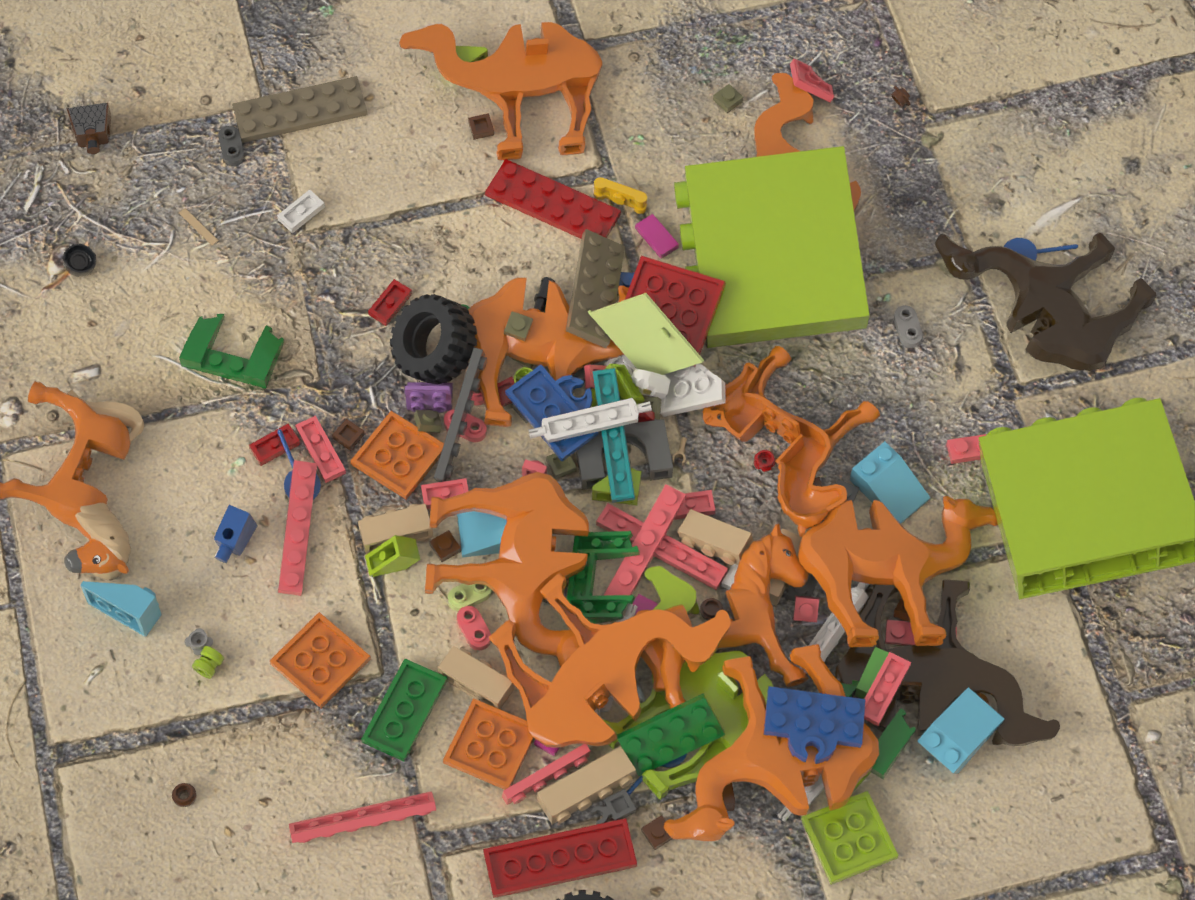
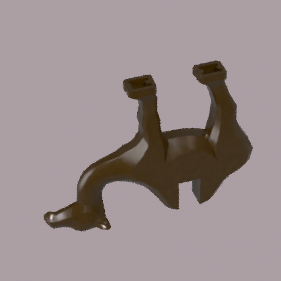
M1100 232L1095 234L1092 241H1090L1089 253L1076 257L1067 264L1058 265L1034 261L1002 246H989L972 252L969 249L958 246L946 234H940L935 242V246L942 256L945 266L955 278L969 280L990 269L1000 270L1006 274L1015 292V301L1007 320V328L1010 333L1037 320L1031 330L1033 337L1025 350L1039 361L1061 364L1070 369L1091 371L1103 368L1117 338L1131 330L1140 312L1150 307L1157 296L1156 292L1140 278L1130 288V301L1122 309L1107 315L1090 316L1084 303L1071 288L1075 282L1084 278L1091 270L1110 261L1115 247Z
M942 581L940 615L937 626L944 628L946 631V638L943 640L942 645H907L886 649L881 628V615L888 598L898 592V589L894 585L873 584V593L860 617L864 623L878 630L879 639L876 641L877 644L872 647H850L836 667L835 678L844 684H852L853 680L860 681L875 647L888 653L891 652L911 662V666L879 726L873 724L875 728L884 732L896 715V700H900L904 704L918 701L917 737L922 736L931 724L969 687L975 693L983 692L992 695L997 702V712L1005 718L996 729L992 739L993 745L1025 746L1038 741L1051 740L1057 735L1060 729L1059 721L1054 719L1045 721L1024 712L1022 692L1012 674L997 665L979 659L973 653L963 648L957 640L956 601L969 594V581ZM855 692L852 695V698H858L855 696Z

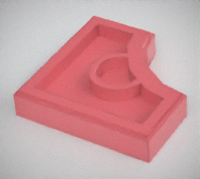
M793 59L790 63L794 86L831 102L834 98L832 85L822 80L813 71L811 66Z

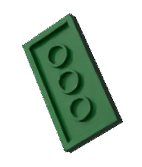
M404 659L361 738L362 743L405 762L448 681L447 677L408 659Z
M704 693L617 734V739L636 769V773L638 776H641L646 770H654L725 736V732Z

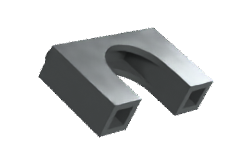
M664 419L624 425L627 444L639 448L646 458L650 481L672 478L673 464ZM598 431L596 437L576 451L582 490L592 489L593 485L605 478L602 463L604 446L601 431Z

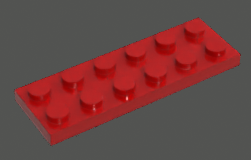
M508 159L504 160L485 191V196L582 239V234L586 229L607 238L621 215L620 209Z
M626 818L483 849L493 898L637 867V860Z

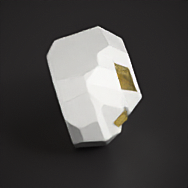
M640 369L633 371L632 381L639 388L642 395L664 399L668 394L670 379L667 376Z

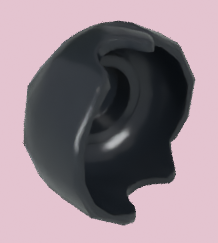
M81 243L73 244L63 254L64 268L69 274L76 277L86 276L96 266V254L89 246Z

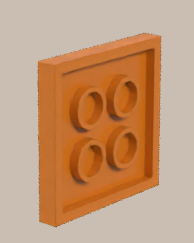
M390 411L350 462L352 466L407 500L440 458L444 443L426 432L418 431L417 426Z
M319 612L269 662L270 665L322 709L371 660V657Z
M473 698L444 756L443 764L506 790L512 786L534 737L529 732L526 720Z

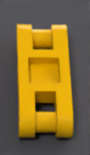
M599 177L594 180V197L596 199L603 200L606 198L618 205L634 208L637 214L646 212V193Z

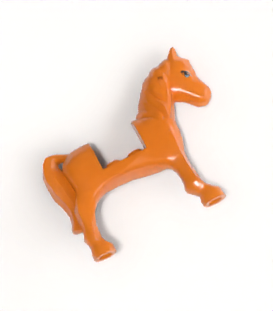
M775 346L769 355L760 361L758 368L749 362L744 365L741 374L725 385L726 403L704 408L703 420L709 426L726 428L731 435L742 442L753 438L765 425L770 432H776L790 444L775 461L780 471L778 475L777 498L783 513L789 516L794 524L798 526L799 536L803 537L806 529L819 525L828 513L847 500V491L844 486L838 484L823 487L814 486L813 482L817 472L825 466L834 446L845 434L861 424L873 423L880 417V412L870 402L863 401L857 409L844 411L837 422L830 428L821 429L815 424L779 408L766 399L764 395L765 387L776 369L786 367L790 363L791 356L784 348Z
M779 524L775 525L771 534L762 537L760 540L753 541L742 554L734 576V583L731 585V589L725 592L735 621L730 619V629L721 640L718 648L737 647L751 643L761 645L767 653L770 669L783 676L787 687H794L806 682L809 678L804 669L792 664L787 659L775 631L773 606L769 595L771 579H777L792 587H803L808 580L809 573L800 564L791 538L781 533ZM682 604L664 610L675 614L692 627L687 611ZM640 610L636 613V615L649 610ZM655 639L647 645L641 657L653 674L654 691H665V700L671 709L686 702L680 687V671L686 661L667 640Z

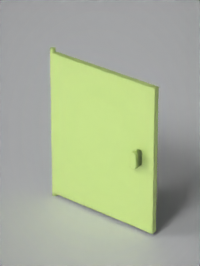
M647 293L592 312L591 310L588 311L590 316L637 369L664 375L704 361Z

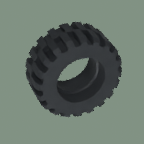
M426 294L410 301V305H405L401 310V315H397L395 327H392L391 330L393 336L390 339V346L393 347L391 354L393 359H396L395 364L407 376L426 383L441 384L453 380L452 377L457 378L462 374L461 370H465L468 367V361L471 358L474 346H477V339L475 338L477 329L473 325L475 321L466 307L439 295ZM440 323L441 336L435 350L427 356L426 344L428 336L432 329Z

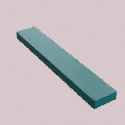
M615 368L593 371L597 406L620 401ZM624 425L602 430L612 503L635 500Z

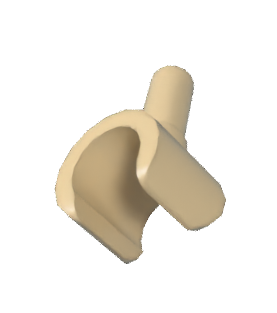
M685 437L681 438L679 449L672 456L673 465L678 457L683 459L682 466L686 463L684 449L687 438Z

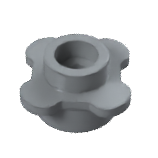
M198 628L185 639V645L191 647L195 655H201L200 652L204 646L210 647L213 645V639L207 637L203 629Z

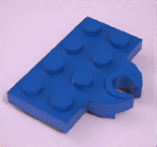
M539 365L505 391L508 398L533 428L542 427V419L591 408L592 392L590 388L580 398L572 394L574 389L582 388L584 385L583 380L568 375L555 381L542 365ZM598 432L548 443L544 436L541 437L558 458L564 461L596 437Z
M769 686L763 735L788 738V748L792 756H796L805 763L808 756L805 749L807 746H814L818 750L814 759L815 764L828 761L834 754L836 745L861 748L865 699Z

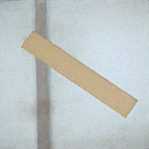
M186 208L179 212L212 246L219 241Z

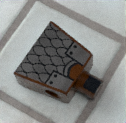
M108 103L67 108L78 147H87V153L89 154L99 153L100 145L108 144L110 139L111 112Z

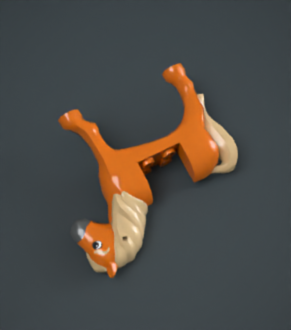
M34 381L29 391L28 402L33 404L47 402L64 409L74 421V444L63 464L48 484L35 486L24 483L16 478L5 483L0 482V500L5 498H22L44 506L52 516L62 523L78 529L89 541L83 546L68 552L64 557L66 568L73 573H93L95 576L105 580H115L122 573L127 574L129 572L127 567L131 553L129 536L115 514L107 506L108 499L106 495L97 488L84 483L82 475L84 470L88 471L91 467L93 458L90 455L92 449L125 460L130 443L142 433L145 427L143 419L137 410L127 404L109 401L89 402L80 398L73 390L65 393L57 387H46L43 383ZM126 426H128V427L131 428L130 433H129V431H128V429H127Z

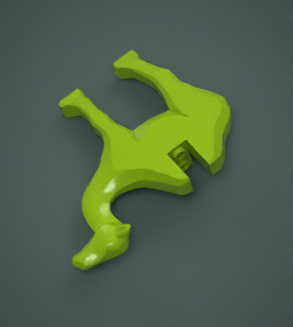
M661 566L646 569L645 577L652 582L661 601L653 610H665L682 604L687 614H699L696 590L690 584L674 576ZM741 651L714 653L695 672L690 671L687 662L683 664L680 671V687L683 698L688 701L704 693L724 729L725 736L702 746L690 761L667 771L646 770L642 774V780L659 800L664 798L672 789L695 783L699 771L704 764L732 746L747 728L749 722L747 712L743 706V692L737 696V682L734 678L725 676L722 669L724 661L747 657L745 653ZM764 674L757 682L766 703L768 687L774 686L772 681ZM652 688L651 695L641 703V714L637 721H634L630 715L618 723L609 722L604 719L603 721L617 735L670 709L669 704L665 700V691L656 692ZM616 739L608 745L612 749H615L620 745L618 739Z

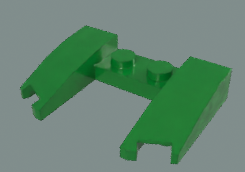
M220 313L217 314V317L203 319V316L199 317L180 354L181 366L266 389L285 342L284 338L278 339L271 333L272 328L266 325L250 359L212 350L224 320V314Z
M631 531L589 532L588 537L574 536L572 553L588 554L585 568L569 578L567 600L578 608L591 623L621 620L624 618L622 613L628 603L632 604L635 597L633 595L593 596L597 560L640 555L638 547H632L629 540L633 536Z
M853 680L852 684L841 683L845 697H852L859 681ZM900 708L878 739L879 756L870 772L883 780L916 731L915 727L909 728L903 718L906 712L902 708Z

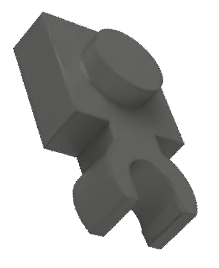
M623 789L603 799L604 807L596 806L590 811L591 816L598 813L603 816L602 819L596 821L597 825L606 823L611 817L613 821L624 819L636 813V807L627 791Z

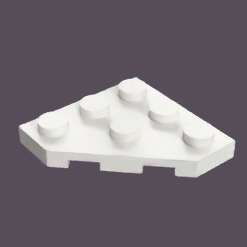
M700 363L696 364V367L690 366L664 374V376L670 379L668 394L664 399H661L660 414L663 417L726 403L725 382Z

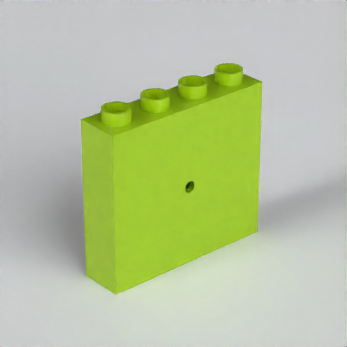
M844 146L685 166V181L674 182L677 209L689 207L691 222L680 224L682 250L694 249L696 265L685 266V269L726 282L706 337L707 348L867 328L869 309Z
M1140 397L1132 398L1121 407L1107 410L1091 407L1080 411L1075 417L1061 420L1044 417L1036 420L1028 427L1015 430L1008 427H998L988 432L986 436L979 437L981 465L1019 600L1195 562V501L1161 398L1149 401Z

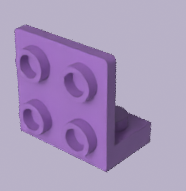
M407 382V386H405L407 410L413 412L416 410L438 411V413L452 410L453 383Z

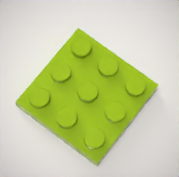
M868 791L851 797L846 805L839 809L830 811L829 806L801 817L802 824L831 885L895 860L899 856Z

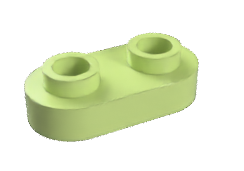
M461 584L451 589L448 593V604L454 611H459L465 606H475L489 599L492 589L486 585H483L484 588L481 590L477 589L476 587L481 584ZM457 595L463 596V598L460 600L456 599L455 597Z

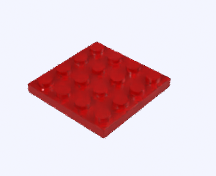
M641 255L625 300L647 293L700 355L726 282Z

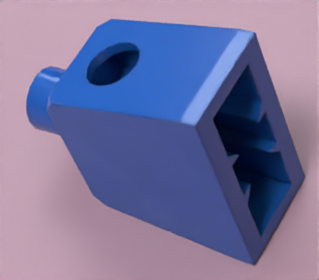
M230 504L228 505L214 536V541L219 546L214 557L215 559L227 563L232 553L238 556L242 554L258 526L250 513Z

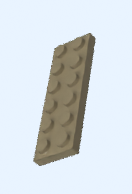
M357 76L232 104L242 143L368 115Z
M586 229L582 234L566 331L606 348L610 344L611 338L590 316L588 311L591 310L592 312L616 303L625 246Z

